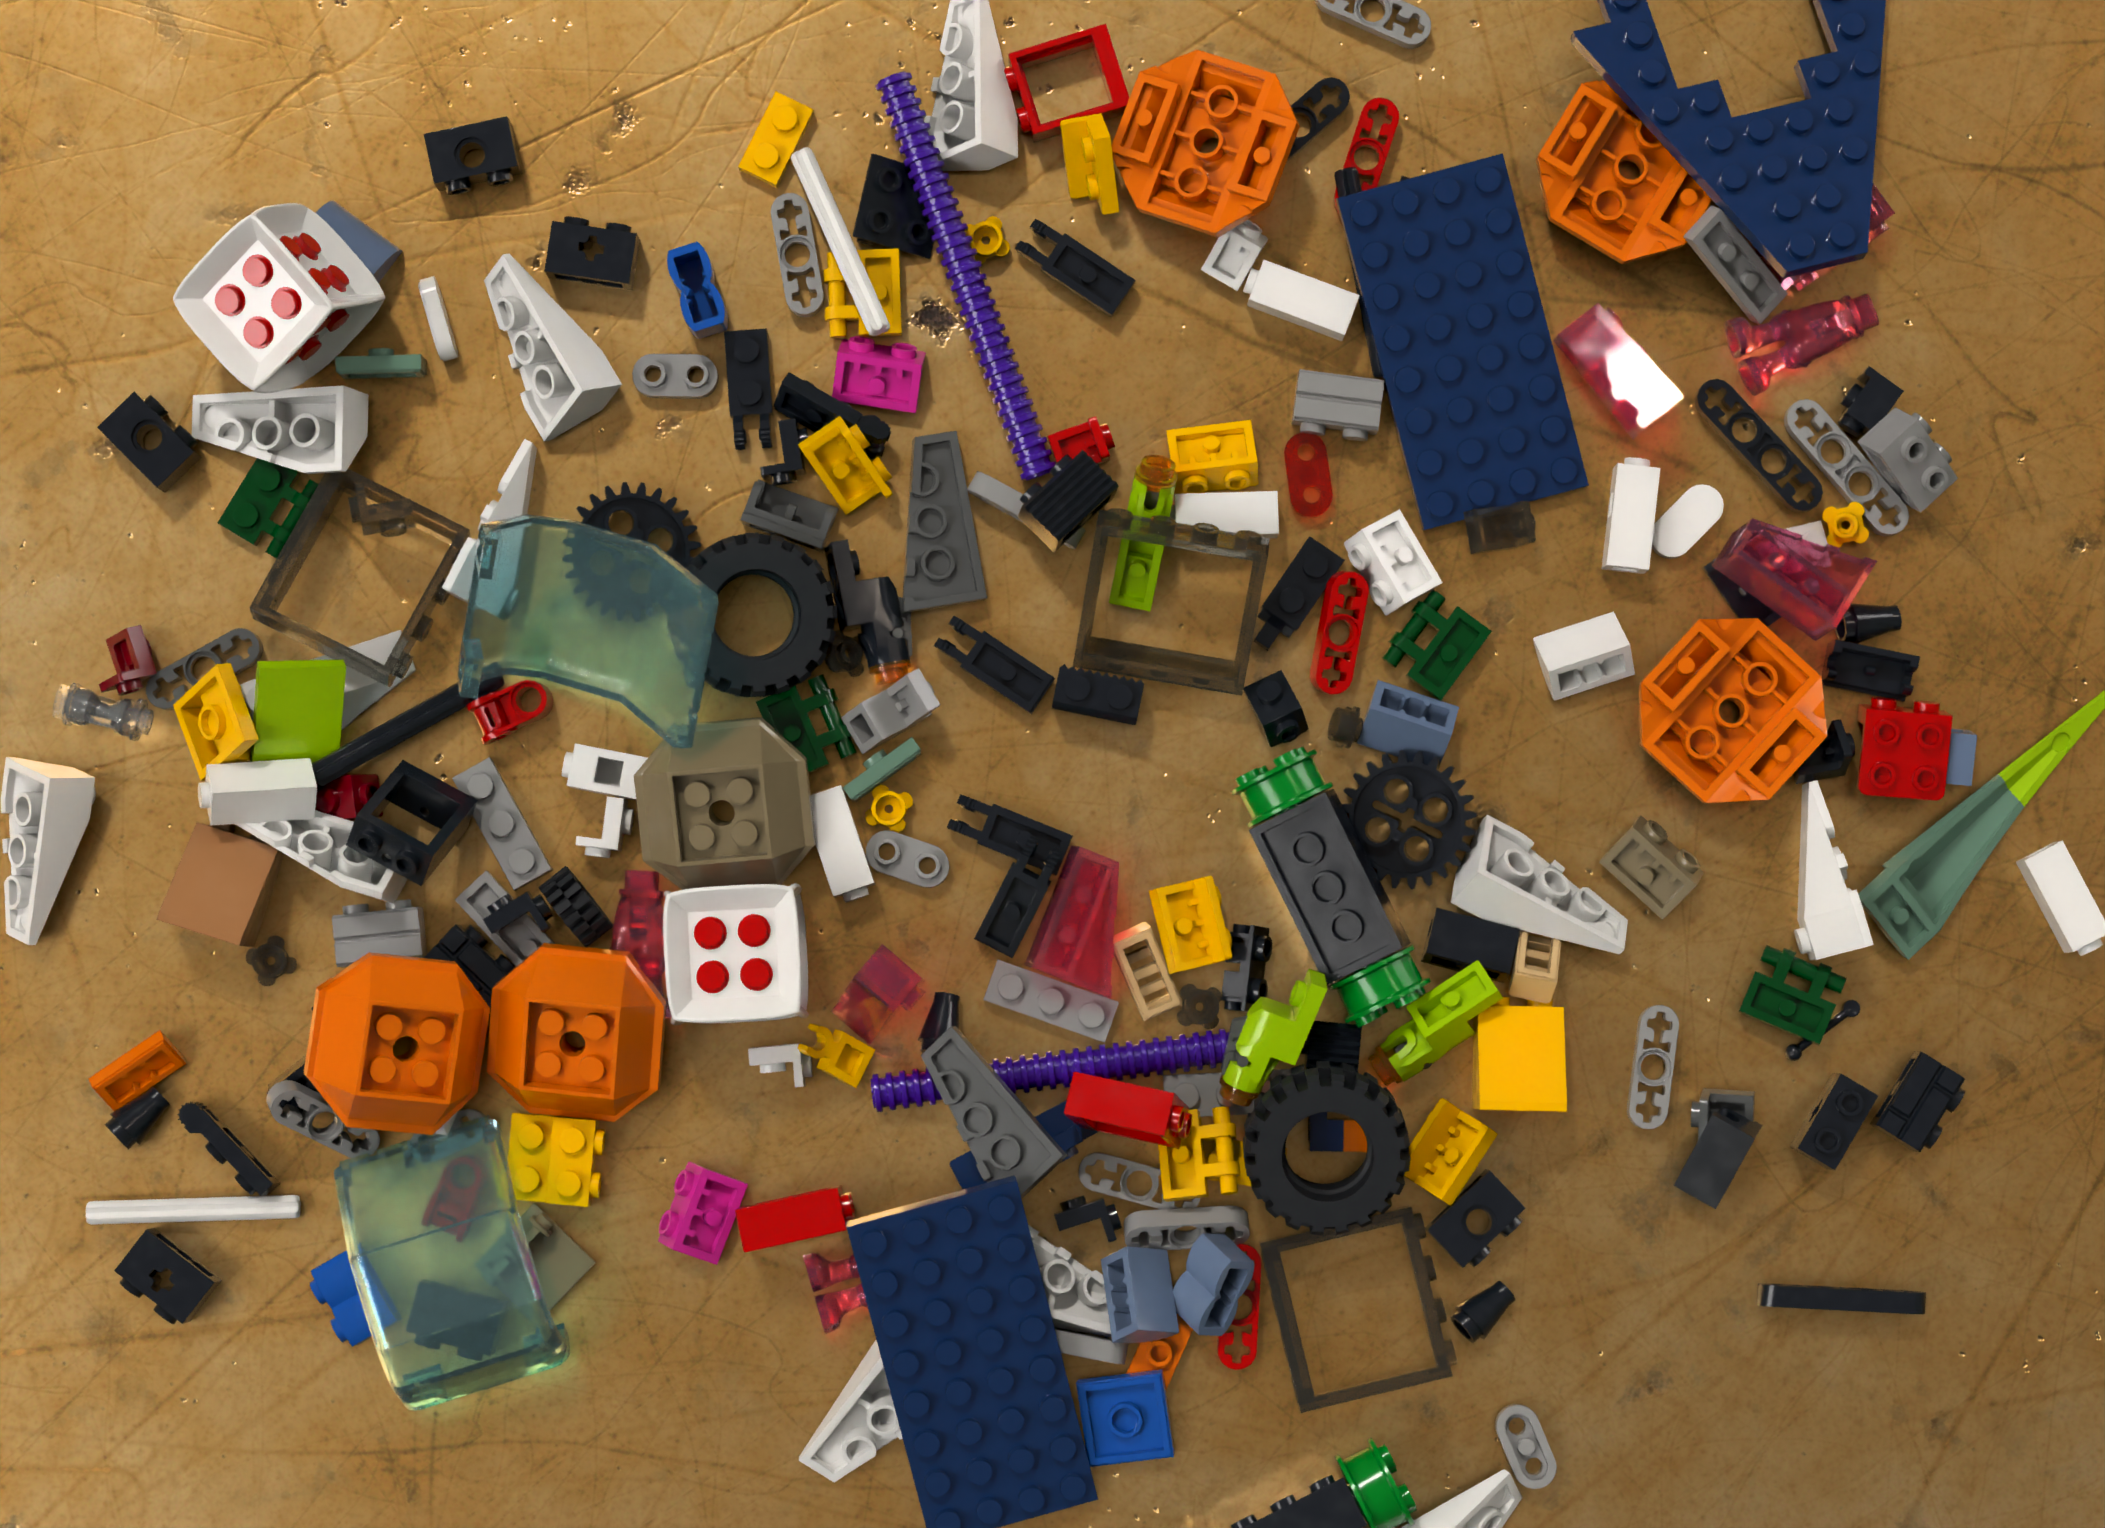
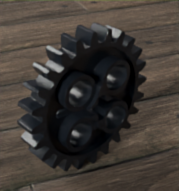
M623 482L620 495H615L610 486H606L605 500L601 501L597 496L591 494L589 499L593 508L590 511L581 506L576 508L579 515L583 518L581 523L576 521H568L567 523L576 534L575 537L562 539L563 543L573 547V552L562 556V560L574 562L575 568L565 575L567 578L579 576L581 582L576 586L574 592L579 593L586 589L590 592L586 602L587 606L594 604L598 599L602 601V615H606L613 606L617 607L618 620H623L627 609H632L636 621L641 620L643 608L647 607L653 617L658 616L657 603L662 602L670 609L672 600L670 595L673 592L675 593V586L679 577L694 558L690 556V550L701 547L700 542L689 541L688 535L693 533L697 526H684L682 523L689 511L683 510L675 513L672 510L677 501L676 497L669 499L666 503L661 502L662 489L659 487L650 497L646 495L645 483L642 482L639 484L636 493H631L627 482ZM623 511L630 515L633 525L628 534L617 535L611 531L608 522L612 513ZM654 529H664L669 533L672 542L668 551L657 553L649 547L648 536ZM602 533L625 545L630 544L632 540H636L639 542L638 550L640 552L664 561L667 567L661 570L638 558H634L630 563L624 561L625 553L623 551L599 542L596 539V535ZM598 550L609 551L615 559V566L608 574H598L591 566V558ZM637 568H647L653 574L654 583L647 592H639L631 585V574Z
M1400 750L1398 762L1393 763L1391 757L1385 753L1382 755V768L1369 761L1366 763L1370 773L1368 777L1360 773L1353 775L1360 786L1358 789L1349 787L1344 789V792L1353 800L1351 803L1342 804L1345 812L1349 813V820L1372 866L1377 869L1376 874L1380 881L1387 874L1391 875L1392 888H1397L1401 879L1407 878L1410 889H1415L1417 877L1422 876L1424 882L1430 886L1433 884L1432 872L1437 871L1443 878L1448 877L1449 874L1445 864L1450 862L1459 867L1462 862L1456 855V851L1470 852L1472 848L1463 841V837L1477 833L1476 829L1466 825V820L1478 816V812L1465 810V804L1473 800L1474 795L1460 794L1459 790L1467 781L1461 779L1453 783L1450 777L1455 767L1452 765L1441 772L1438 770L1440 757L1435 756L1429 764H1424L1423 751H1418L1414 760L1409 761L1406 751ZM1401 779L1408 785L1409 795L1404 802H1393L1387 796L1386 787L1390 780ZM1434 797L1441 798L1448 806L1446 818L1438 822L1429 819L1425 813L1426 802ZM1375 800L1380 801L1400 813H1405L1411 808L1415 811L1413 818L1416 821L1440 830L1443 836L1436 838L1416 826H1410L1405 831L1400 828L1402 821L1399 818L1374 808L1373 802ZM1379 817L1388 822L1391 831L1387 840L1376 841L1370 837L1368 824L1371 819ZM1411 837H1422L1429 844V853L1425 859L1416 860L1407 853L1406 845Z

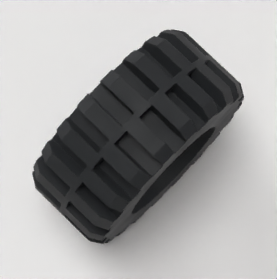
M745 533L730 536L712 544L695 556L687 565V568L676 583L674 597L671 600L670 613L672 625L670 627L672 637L675 638L678 646V653L700 680H704L712 688L735 696L765 697L788 691L793 686L804 682L811 676L814 669L822 664L827 656L826 651L829 645L833 643L836 633L834 631V622L837 618V605L834 606L832 597L834 590L831 582L827 581L822 573L824 569L816 559L813 560L805 553L806 550L773 534ZM745 575H760L772 579L785 590L793 607V624L788 637L777 649L761 656L742 655L727 647L718 636L713 622V608L720 591L732 580Z
M1317 1061L1316 1068L1305 1069L1304 1064L1291 1068L1292 1074L1286 1078L1278 1075L1270 1081V1089L1266 1093H1259L1254 1100V1109L1252 1113H1248L1244 1125V1162L1254 1194L1257 1199H1262L1265 1202L1266 1210L1273 1217L1282 1216L1285 1218L1286 1225L1295 1230H1299L1301 1225L1309 1227L1310 1234L1323 1236L1324 1229H1335L1336 1235L1349 1233L1348 1226L1359 1223L1362 1229L1373 1223V1214L1377 1211L1384 1214L1392 1206L1391 1198L1394 1194L1400 1195L1405 1185L1404 1174L1409 1171L1411 1160L1409 1154L1410 1141L1401 1109L1397 1107L1390 1091L1386 1087L1382 1088L1378 1085L1377 1078L1368 1072L1361 1075L1355 1071L1354 1066L1342 1063L1340 1068L1330 1067L1329 1061ZM1321 1112L1340 1113L1354 1119L1363 1129L1367 1139L1366 1158L1359 1169L1341 1181L1328 1184L1310 1182L1298 1176L1289 1166L1285 1155L1287 1136L1292 1128L1302 1119Z

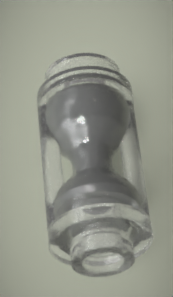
M72 683L70 686L60 685L53 705V717L62 719L64 725L71 726L75 724L84 726L95 724L112 728L119 735L129 736V739L132 741H138L142 734H149L154 717V711L148 709V701L145 699L114 700L98 696L94 691L82 688L77 683Z

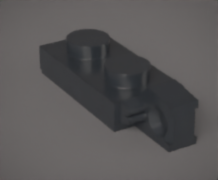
M1309 536L1261 606L1262 610L1257 617L1266 623L1254 639V642L1268 651L1279 633L1290 638L1292 633L1298 630L1326 589L1330 577L1339 570L1345 560Z

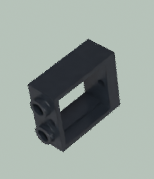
M402 760L356 815L346 846L422 886L466 832L478 800ZM391 802L441 830L427 845L377 817ZM385 854H388L391 859L386 858Z

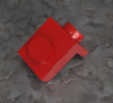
M1096 416L1088 418V422L1047 436L1056 463L1067 454L1073 459L1083 450L1095 463L1100 465L1110 461L1108 450L1115 448L1107 423L1099 425Z

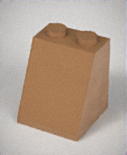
M197 822L156 920L238 946L255 947L284 853L252 834L250 838L235 834L236 825L234 824L211 826L210 823L206 825Z

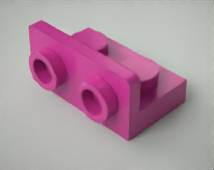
M853 336L849 340L842 339L837 352L832 397L847 403L916 413L926 352L919 351L917 347L908 343H894L892 346L875 344L873 339L863 336Z
M689 1161L685 1170H682L676 1178L673 1202L670 1209L663 1214L659 1223L660 1236L658 1242L672 1250L717 1265L736 1217L735 1209L740 1207L748 1184Z

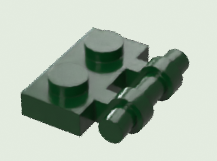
M257 458L217 523L256 547L264 533H268L274 538L265 552L280 560L288 546L293 548L299 538L296 536V533L307 515H313L319 504L316 503V500L324 487L309 479L303 491L299 493L293 489L294 484L301 475L299 472ZM286 499L294 504V506L280 526L272 520Z
M1432 589L1423 602L1418 601L1411 610L1414 615L1400 633L1396 631L1388 641L1391 646L1382 659L1396 668L1405 655L1415 661V664L1409 670L1406 677L1441 701L1492 631L1458 606L1448 619L1444 618L1437 611L1446 599ZM1430 625L1438 633L1426 649L1423 650L1414 642L1425 627Z
M824 674L808 680L814 696L805 700L801 699L795 685L788 691L770 695L756 701L762 718L807 758L808 774L829 765L823 751L826 747L835 744L841 759L857 753L851 740L852 736L842 721L841 714L836 705V702L839 701L834 688H829ZM820 709L829 731L817 736L808 713Z
M1766 945L1760 961L1776 967L1772 978L1755 971L1739 1013L1820 1045L1836 1004L1820 998L1824 987L1841 994L1847 978L1831 972L1832 967L1820 963L1817 966L1795 957L1796 952L1787 948L1780 951ZM1788 972L1812 982L1808 993L1784 983Z

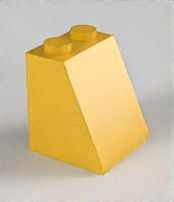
M1503 997V999L1473 1018V1030L1476 1034L1473 1035L1472 1109L1567 1112L1564 1007H1553V998L1550 1003L1527 999V1006H1510V997Z

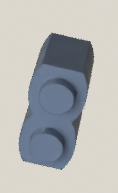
M1202 1233L1192 1245L1186 1262V1271L1177 1280L1173 1289L1176 1313L1198 1335L1222 1336L1236 1315L1238 1298L1244 1293L1252 1279L1254 1261L1225 1234Z

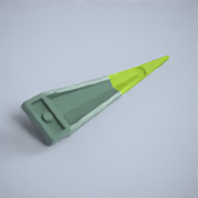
M2105 690L1882 865L1884 870L1858 893L1862 907L1900 955L1909 960L1941 930L1982 865L2023 808L2063 757L2105 709Z

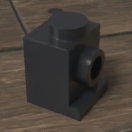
M1870 366L1863 370L1857 380L1863 383L1862 387L1855 383L1840 403L1846 409L1839 417L1840 419L1837 423L1842 429L1855 437H1859L1860 434L1864 436L1882 420L1904 392Z

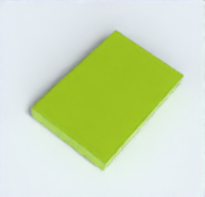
M344 659L257 661L253 722L259 740L251 746L250 762L310 758L311 763L340 748L346 676Z

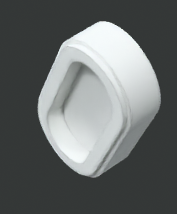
M435 276L421 279L418 282L419 291L438 355L443 361L458 358L456 342Z
M1704 484L1695 485L1688 489L1654 523L1652 549L1661 557L1668 559L1677 558L1685 554L1721 517L1724 503L1720 493L1715 488Z

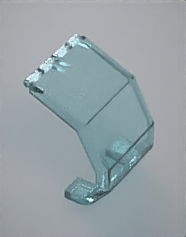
M529 514L481 524L458 662L460 697L477 699L480 681L494 677L516 675L542 678L619 701L672 747L691 748L693 747L698 720L697 712L700 709L705 682L704 673L707 671L711 649V634L714 632L719 605L718 596L711 588L654 543L571 519Z
M489 1115L459 1124V1129L453 1131L451 1127L448 1135L438 1133L419 1136L418 1142L415 1143L407 1140L378 1149L377 1155L371 1156L370 1153H365L339 1162V1167L334 1170V1179L349 1264L374 1346L392 1390L407 1409L412 1411L422 1410L555 1368L567 1360L570 1355L569 1336L564 1323L555 1325L544 1297L519 1216L502 1130L496 1120L490 1119Z

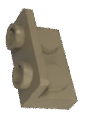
M1642 816L1636 819L1631 828L1599 861L1662 920L1697 886L1704 874L1700 869L1698 860L1685 849L1679 850L1668 840L1666 831L1658 823L1652 820L1647 821Z

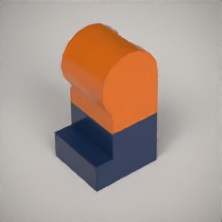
M1327 1112L1308 1116L1309 1151L1367 1152L1365 1133L1354 1119L1327 1118Z

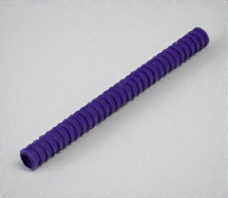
M906 71L899 72L881 79L875 87L877 91H882L883 96L880 97V101L888 107L885 110V114L892 118L889 125L891 129H896L895 141L901 142L902 146L899 147L900 154H905L906 159L903 163L905 167H910L911 169L908 176L909 179L915 180L916 184L913 185L914 192L920 193V197L917 200L919 204H924L925 209L922 211V214L930 220L927 223V227L934 231V235L931 238L933 242H938L937 254L943 255L944 259L941 261L942 267H947L949 271L945 276L947 280L951 279L953 282L950 289L951 292L957 293L958 297L955 298L956 305L961 304L962 310L959 313L961 317H966L967 322L964 324L966 330L970 329L972 333L969 336V340L976 344V348L973 351L975 355H980L979 367L985 368L986 372L983 374L984 380L989 379L991 384L987 388L989 392H993L995 395L992 402L994 405L998 404L1000 410L997 411L998 417H1003L1004 423L1001 426L1003 430H1008L1009 435L1006 436L1007 442H1012L1014 446L1011 449L1012 455L1017 454L1018 461L1015 464L1017 467L1022 468L1021 480L1026 479L1028 481L1050 473L1056 462L1050 461L1051 449L1046 450L1044 445L1047 443V438L1045 436L1041 437L1040 434L1043 427L1035 421L1038 414L1036 411L1032 412L1030 406L1034 404L1032 399H1027L1026 393L1029 392L1028 387L1022 386L1021 381L1024 380L1023 374H1018L1016 370L1019 368L1018 361L1013 362L1014 349L1008 348L1009 336L1004 337L1002 331L1006 329L1005 325L999 324L998 318L1001 317V314L993 308L996 305V301L989 297V293L992 291L991 287L985 286L984 281L987 280L985 273H980L979 268L982 267L981 261H976L974 257L978 254L976 248L971 249L972 236L966 235L965 231L968 230L967 223L962 224L961 218L964 215L962 211H957L956 206L959 204V201L951 195L954 192V188L947 184V180L950 177L948 173H943L944 161L938 160L937 156L940 154L939 148H934L932 144L936 139L934 135H929L928 133L931 126L930 123L924 122L923 118L926 117L925 110L919 109V105L922 102L920 98H915L914 93L917 91V88L909 82L912 79V75Z
M1219 1029V1034H1212V1031L1209 1030L1203 1036H1199L1198 1032H1194L1192 1037L1186 1038L1185 1034H1179V1039H1172V1036H1166L1165 1041H1159V1038L1156 1037L1152 1038L1150 1043H1146L1145 1039H1140L1139 1044L1132 1045V1041H1126V1046H1119V1043H1113L1112 1048H1106L1105 1044H1102L1096 1050H1092V1046H1087L1086 1051L1079 1052L1078 1048H1073V1053L1059 1050L1058 1055H1052V1052L1049 1051L1043 1057H1039L1038 1053H1033V1058L1026 1059L1025 1055H1019V1060H1012L1010 1056L1006 1057L1005 1062H999V1059L995 1058L992 1059V1063H989V1065L1014 1094L1019 1089H1023L1024 1093H1029L1030 1088L1034 1087L1037 1088V1091H1043V1086H1050L1052 1090L1056 1089L1057 1084H1063L1064 1088L1070 1087L1073 1072L1107 1079L1116 1077L1117 1081H1121L1123 1076L1130 1075V1079H1136V1074L1143 1073L1144 1077H1149L1150 1072H1156L1159 1076L1163 1075L1164 1070H1170L1171 1074L1176 1073V1069L1183 1068L1184 1072H1189L1190 1067L1195 1066L1197 1070H1203V1065H1210L1212 1069L1217 1067L1216 1064L1223 1061L1229 1032H1226L1225 1029ZM927 1067L926 1072L919 1073V1069H913L912 1074H906L905 1070L899 1071L898 1076H893L892 1072H888L886 1077L879 1078L878 1074H873L872 1079H870L873 1106L877 1112H883V1107H890V1110H896L897 1105H903V1108L907 1109L910 1108L912 1103H916L917 1107H922L923 1102L930 1101V1105H936V1100H943Z

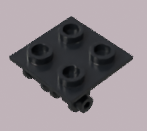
M872 153L853 237H856L857 242L861 244L873 245V243L893 249L899 248L900 251L930 259L934 244L931 236L934 235L933 229H928L927 223L930 220L922 214L925 207L924 204L918 203L917 198L920 197V193L914 192L913 185L916 183L914 179H909L910 167H905L902 162Z

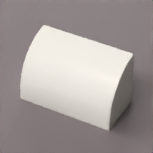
M1614 611L1533 638L1539 664L1554 701L1635 675L1630 643Z

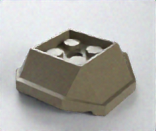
M762 717L675 725L634 774L643 861L682 890L745 884L782 885L816 843L807 758L776 732ZM719 800L729 802L735 811L734 819L730 821L718 819L713 812L714 802Z

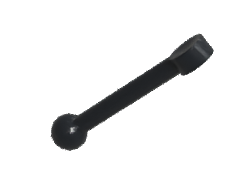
M1854 1000L1846 1001L1842 1005V1011L1830 1019L1824 1034L1845 1018L1857 1016L1860 1012L1859 1003ZM1802 1040L1797 1045L1791 1044L1786 1048L1785 1054L1789 1060L1797 1061L1801 1058L1802 1051L1813 1043Z

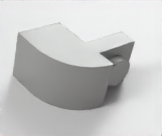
M918 668L906 674L885 691L861 702L842 716L841 719L859 750L864 754L895 738L932 715L931 712L938 708L940 703L934 695L932 686L926 681Z

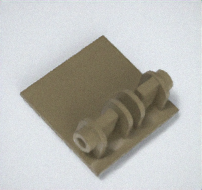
M533 1203L474 1266L482 1273V1278L492 1287L496 1286L518 1309L537 1325L596 1262L545 1212Z

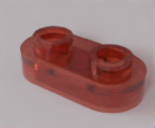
M1298 433L1289 439L1283 454L1289 501L1292 509L1299 516L1310 519L1317 518L1328 510L1333 498L1327 449L1319 436L1309 433ZM1302 446L1310 447L1314 453L1313 458L1308 461L1300 459L1298 449ZM1308 488H1314L1319 493V500L1309 503L1304 499L1303 492Z

